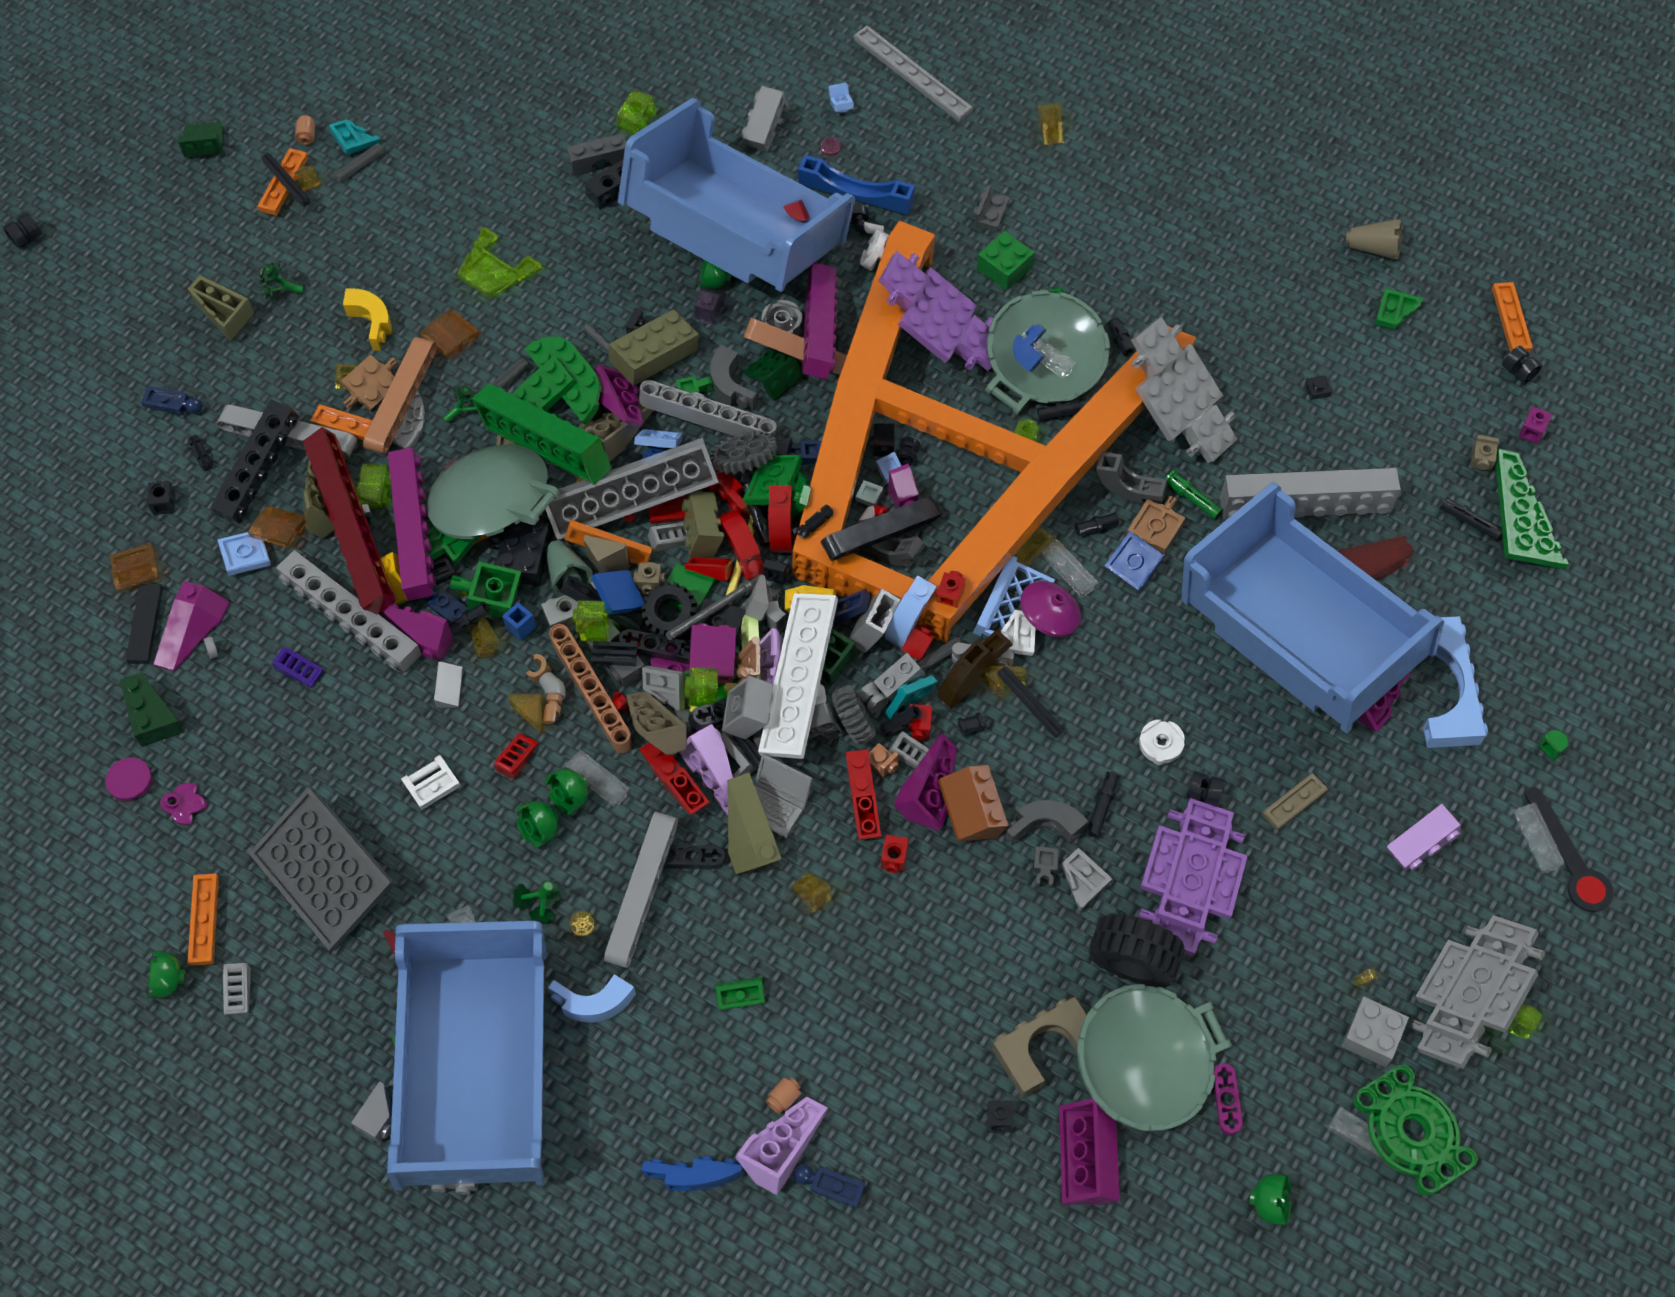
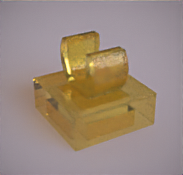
M304 165L297 168L298 171L294 172L303 191L320 185L312 165L308 167Z

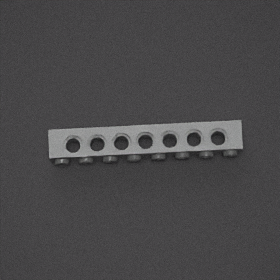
M295 550L276 567L280 575L278 578L284 585H291L298 596L301 598L305 596L315 609H322L329 620L339 622V626L346 633H353L360 644L370 646V650L377 657L383 656L387 664L393 669L398 668L404 673L422 655L418 644L379 614L376 615L362 609L358 598Z

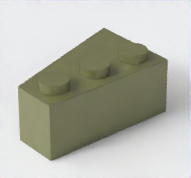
M201 275L188 288L194 304L229 341L236 336L254 314L248 298Z
M694 491L688 493L686 499L682 501V511H685L686 516L683 527L684 530H687L685 548H688L689 557L714 558L724 538L723 532L718 530L721 521L716 518L715 512L718 511L714 492Z

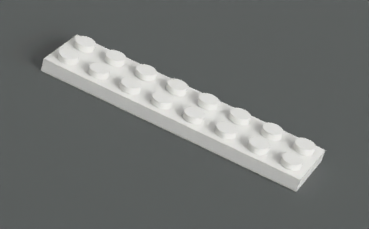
M794 593L771 692L773 693V700L769 707L770 720L763 728L758 753L760 756L764 753L771 757L804 759L838 602L836 595Z

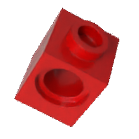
M917 624L912 629L901 650L920 661L925 656L936 635L932 633L933 630L923 624L919 626Z
M892 835L885 836L881 869H885V871L890 873L904 872L908 838ZM898 853L900 856L894 859L889 857V854Z

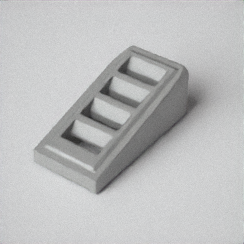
M683 522L650 527L648 538L653 552L684 545L686 536L682 533L684 529Z
M762 574L753 588L745 612L747 616L757 620H762L768 608L766 579Z
M902 731L888 751L892 754L894 752L898 753L899 760L916 768L929 749ZM901 743H904L906 745L901 751L898 748L901 745ZM910 747L913 748L911 754L907 755L906 752L908 751V749ZM919 751V752H921V755H920V757L918 758V760L916 761V760L913 759V758L915 757V755H916L917 752Z
M247 963L224 965V1015L249 1014L251 968ZM242 982V985L232 986V983ZM242 992V995L231 996V993ZM242 1001V1005L231 1006V1002Z

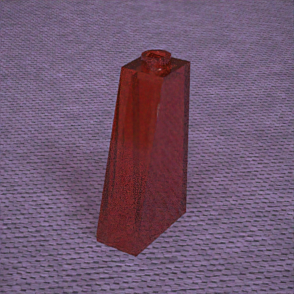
M1405 536L1337 550L1376 581L1407 565L1413 554L1412 546L1410 543H1407Z

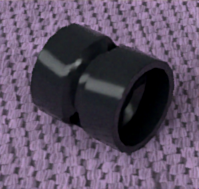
M27 212L17 218V223L11 221L3 226L6 235L17 248L27 244L28 238L33 239L42 234L37 223Z
M1520 345L1505 357L1502 366L1510 373H1515L1514 377L1522 384H1526L1539 373L1543 364L1535 357H1529L1530 353Z
M1194 771L1186 799L1203 800L1204 803L1217 807L1225 779L1215 776L1209 779L1206 774Z

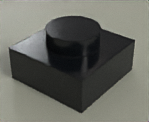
M1326 375L1306 379L1305 385L1311 400L1331 397L1332 390Z

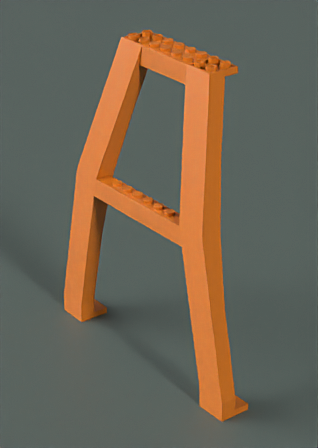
M899 221L888 237L837 383L810 484L811 491L808 503L803 510L799 526L805 525L804 522L817 511L820 512V509L826 504L832 508L834 514L829 519H824L825 522L815 531H810V535L805 539L800 538L797 534L793 548L792 576H795L800 581L811 583L815 587L834 589L836 596L839 598H844L866 589L870 593L869 602L881 589L902 600L915 579L855 553L835 561H830L820 543L826 536L845 528L875 412L897 420L902 424L914 427L921 432L931 434L940 440L955 444L957 447L967 449L979 456L991 459L998 464L1021 472L1020 475L928 580L937 588L921 613L916 625L921 626L923 624L933 630L932 633L936 635L935 640L947 643L950 638L951 628L1063 498L1095 464L1102 452H1105L1146 408L1135 388L1148 377L1141 366L1135 369L1131 365V361L1138 357L1136 351L1046 446L887 381L886 377L902 331L898 323L905 311L896 303L893 306H890L889 303L887 304L886 300L890 293L878 281L896 251L908 260L912 254H917L916 257L919 256V260L916 263V267L921 271L923 265L930 267L933 262L935 234ZM1180 332L1175 336V339L1182 349L1188 344H1192L1194 347L1196 337ZM952 570L960 572L966 580L958 608L936 602V592L944 572L950 573Z

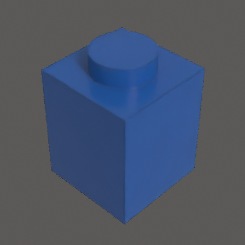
M519 602L502 616L506 629L520 641L537 627L533 614Z

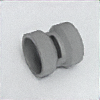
M874 682L865 685L858 693L862 702L867 704V708L871 713L880 711L888 702V698L879 692V688Z

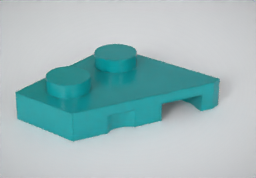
M347 119L329 125V131L346 155L373 147L375 144H380L379 136H370L366 133V129L356 126Z
M931 675L926 678L920 677L909 685L907 683L903 684L898 688L897 695L884 714L890 720L900 707L910 708V704H915L929 695L937 680Z

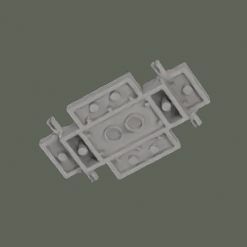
M1160 317L1131 340L1138 354V357L1131 361V365L1135 369L1141 366L1148 377L1135 390L1167 441L1173 440L1182 432L1191 446L1186 450L1190 457L1199 451L1207 463L1213 462L1237 440L1229 426V423L1236 419V415L1233 412H1229L1224 417L1217 405L1212 406L1223 394L1192 344H1188L1181 349L1176 341L1175 336L1182 332L1181 326L1176 324L1170 330L1163 318Z
M1493 915L1483 929L1467 927L1468 929H1466L1465 934L1475 938L1470 947L1450 940L1447 941L1416 995L1417 1001L1435 1007L1426 1024L1414 1020V1023H1412L1411 1028L1413 1030L1423 1033V1038L1417 1047L1419 1053L1464 1069L1469 1058L1474 1053L1486 1057L1490 1056L1491 1047L1479 1044L1485 1032L1484 1025L1506 1033L1538 976L1536 969L1522 965L1528 956L1543 960L1545 956L1544 950L1533 947L1538 937L1537 929Z

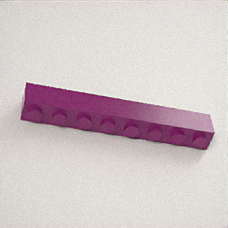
M813 263L807 277L802 373L827 379L829 372H833L836 362L834 360L836 335L834 334L837 323H835L837 311L835 309L837 306L836 296L838 288H836L838 277L835 276L836 268Z
M413 447L388 452L401 584L408 601L432 596L433 586H436L434 575L431 573V569L434 568L433 560L429 556V551H432L429 538H427L430 530L427 521H425V517H428L426 505L423 504V500H426L424 488H421L424 478L422 472L419 471V467H422L420 455H416Z

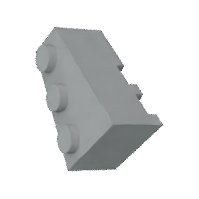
M761 86L760 92H757L755 95L754 108L749 111L747 127L743 128L741 136L745 146L767 152L776 135V132H774L776 125H780L782 122L780 116L783 111L787 112L789 107L782 91Z

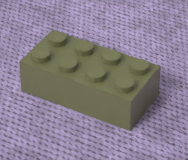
M673 309L610 343L608 361L634 386L698 350L699 334Z

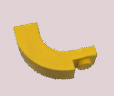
M346 288L343 307L347 317H363L370 320L372 323L369 341L372 350L381 351L382 343H385L386 334L392 335V324L386 306L380 298L371 292Z

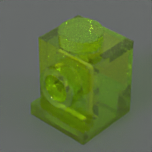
M1020 419L1014 433L1036 441L1039 426L1032 419H1025V421Z

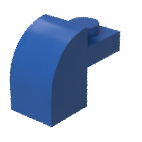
M1041 324L1032 325L1025 333L1027 335L1026 338L1018 334L1013 343L1015 359L1028 372H1033L1046 357L1034 346L1047 331Z

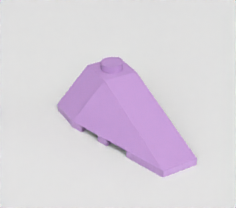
M772 628L759 643L761 680L774 684L784 640L775 628Z
M806 1097L787 1110L780 1119L770 1122L763 1131L758 1134L755 1133L747 1139L737 1153L736 1159L755 1184L776 1195L791 1175L828 1108Z

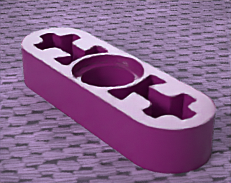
M1223 1063L1216 1066L1214 1070L1215 1080L1213 1088L1219 1129L1223 1134L1233 1136L1242 1127V1115L1235 1070L1231 1065ZM1221 1070L1225 1071L1226 1075H1230L1226 1080L1227 1087L1222 1088L1224 1085L1223 1078L1218 1077ZM1224 1093L1230 1094L1234 1099V1103L1230 1106L1224 1105L1220 1099L1221 1095ZM1232 1111V1122H1236L1233 1129H1230L1229 1125H1225V1122L1228 1120V1112Z

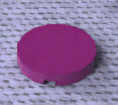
M126 758L116 762L108 770L105 778L106 788L110 794L119 801L127 802L145 795L150 789L153 780L147 764L138 758Z

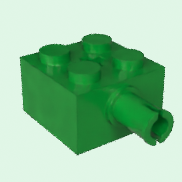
M479 561L472 580L453 575L450 589L469 592L467 610H471L481 602H485L490 608L489 616L503 619L502 616L515 604L521 581V571Z

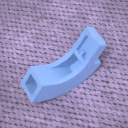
M917 575L908 592L903 596L887 627L885 640L902 649L937 586Z
M615 974L603 990L591 996L577 995L555 980L548 987L552 995L551 999L562 1006L564 1015L580 1022H600L612 1018L626 1008L636 995L634 987Z

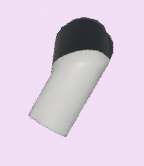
M858 219L855 229L859 233L874 234L877 230L883 231L884 226L867 223L864 219Z

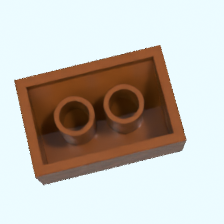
M989 765L969 766L938 780L957 842L997 838L1009 826Z

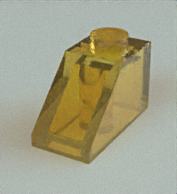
M1061 103L1038 104L1039 126L1044 145L1063 143Z

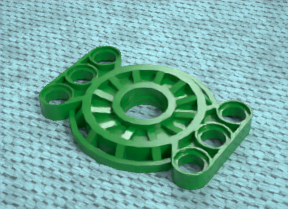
M1399 1065L1360 1089L1353 1098V1104L1358 1111L1369 1113L1367 1119L1368 1134L1377 1154L1396 1171L1409 1176H1415L1417 1191L1424 1196H1431L1473 1168L1477 1163V1155L1471 1148L1459 1146V1128L1450 1108L1432 1092L1412 1086L1414 1081L1413 1071L1408 1066ZM1396 1073H1404L1408 1081L1406 1083L1400 1082L1396 1077ZM1378 1084H1386L1390 1091L1389 1094L1381 1093L1378 1089ZM1360 1095L1368 1096L1371 1099V1106L1363 1105L1360 1101ZM1414 1120L1422 1126L1424 1130L1422 1141L1417 1142L1408 1138L1403 1130V1123L1405 1121ZM1373 1124H1376L1377 1138L1373 1130ZM1379 1144L1382 1145L1383 1149L1387 1152V1154L1389 1155V1157H1388V1156L1386 1155V1153L1382 1150V1148L1380 1147ZM1460 1153L1466 1154L1469 1157V1165H1464L1460 1162L1458 1157ZM1393 1160L1397 1161L1398 1163H1400V1164H1402V1165L1407 1166V1168L1400 1166L1399 1164H1397V1163L1394 1162ZM1442 1165L1448 1166L1451 1169V1177H1446L1441 1173L1440 1167ZM1427 1177L1431 1179L1434 1184L1433 1189L1425 1188L1422 1184V1178Z

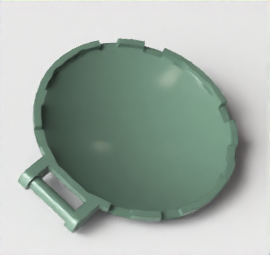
M1049 290L1032 291L1031 294L1012 299L999 310L989 329L987 352L996 376L988 384L985 392L997 397L1013 409L1012 412L1016 415H1019L1031 400L1041 403H1061L1073 400L1087 393L1102 377L1109 358V338L1101 319L1086 303L1063 292L1058 294L1051 293ZM1041 324L1047 331L1034 346L1046 357L1033 372H1028L1015 359L1013 343L1018 334L1026 338L1027 335L1025 333L1032 325ZM1002 383L1022 399L1017 403L997 387Z
M495 445L474 451L450 465L431 487L427 497L426 509L434 527L447 536L458 539H474L475 536L486 534L489 537L503 532V528L513 522L518 524L522 521L535 525L539 520V516L551 501L558 498L560 491L556 487L546 484L547 478H549L548 469L543 459L535 451L519 445Z
M1145 984L1124 986L1102 997L1085 1017L1080 1029L1077 1045L1078 1065L1083 1082L1099 1107L1116 1121L1143 1131L1171 1129L1195 1116L1203 1107L1202 1105L1211 1093L1214 1085L1215 1053L1232 1046L1230 1040L1226 1039L1214 1015L1212 1003L1208 1002L1193 1009L1191 1005H1186L1171 991L1161 987L1145 986ZM1201 1014H1204L1218 1043L1217 1045H1215Z

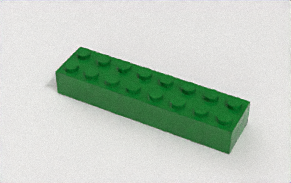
M490 383L471 398L486 429L516 445L535 451L541 458L595 485L612 469L608 461L609 457L602 447V441L597 435H592L583 428H578L569 421H564L555 414H550L541 407H536L529 401L522 400L515 394H510L501 387H496Z

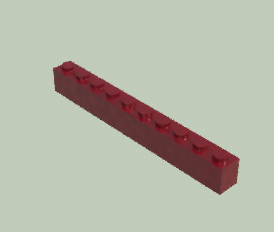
M321 427L303 440L306 448L305 453L312 464L311 469L318 481L317 486L323 495V503L328 509L329 520L334 526V534L339 540L340 551L347 563L346 568L351 574L353 587L360 599L359 604L365 611L377 615L393 604L396 599L336 434Z

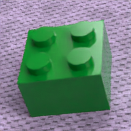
M1003 231L978 254L977 270L1007 291L1033 267L1034 252Z

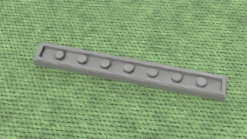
M869 26L864 27L854 35V40L958 122L973 112L972 106Z

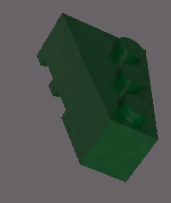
M834 629L831 630L822 671V677L830 686L834 684L856 655L855 642Z
M142 673L120 679L133 734L142 747L185 733L178 720Z

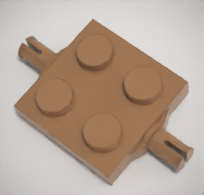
M370 354L341 380V384L351 395L343 402V405L350 409L352 405L358 402L370 411L376 408L383 401L394 379L391 370L399 364L398 361L392 357L390 361L383 365Z
M1169 496L1165 505L1157 504L1147 499L1127 530V534L1129 531L1150 546L1165 554L1185 521V517L1172 510L1177 499Z

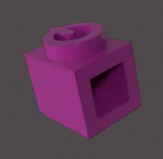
M1532 406L1518 437L1539 444L1552 414Z

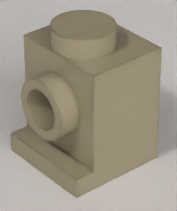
M1477 435L1472 446L1470 467L1480 470H1492L1496 462L1499 438Z

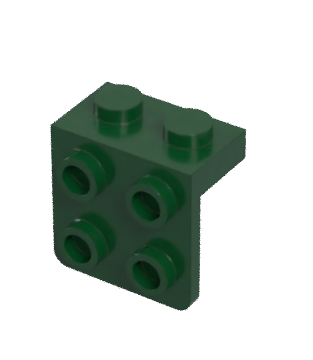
M222 123L186 125L184 127V136H178V143L184 158L223 154Z
M774 349L766 351L761 358L750 363L748 368L744 370L745 376L762 382L769 398L775 400L804 377L795 357Z

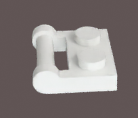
M440 755L435 757L433 762L412 775H406L401 778L421 810L460 787L458 780ZM439 768L441 769L439 772L435 773L434 775L417 784L416 786L413 785L414 783L421 780L430 773L434 772L435 770Z

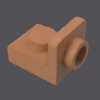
M880 743L869 752L870 766L881 777L884 778L888 773H894L898 768L899 754L896 752L890 753Z

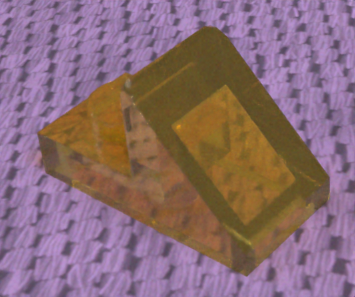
M990 666L981 674L984 679L983 682L1003 699L1005 683L997 673L1004 666ZM1008 666L1025 685L1026 667Z

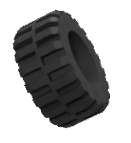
M1113 913L1104 915L1098 920L1088 952L1091 960L1097 963L1098 967L1105 969L1110 974L1117 975L1119 978L1127 979L1133 983L1145 984V986L1167 987L1175 982L1185 947L1180 937L1159 924H1154L1149 920H1143L1132 915H1116Z

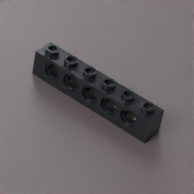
M624 159L584 182L586 195L599 209L610 205L618 199Z
M272 399L269 401L210 507L217 515L238 524L245 518L250 503L257 497L260 485L267 479L270 467L277 461L280 449L287 443L290 431L297 425L299 416L293 408ZM280 424L278 428L273 429L275 425ZM270 442L268 446L263 447L265 443ZM260 459L258 464L253 465L256 460ZM250 477L248 482L243 483L246 478ZM240 495L238 500L233 501L236 496Z

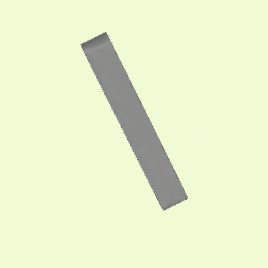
M647 380L640 385L639 402L646 408L735 436V434L742 435L743 432L747 434L751 431H754V433L761 431L762 433L768 432V435L772 434L775 437L776 423L769 418L655 381Z
M225 405L217 425L224 431L250 437L263 412L234 405ZM298 421L297 425L290 431L285 446L306 450L303 440L322 426ZM280 424L275 425L273 429L278 428ZM323 427L336 434L344 459H349L357 443V438L347 432Z
M659 812L653 814L606 948L604 962L625 968L629 967L677 829L678 818Z

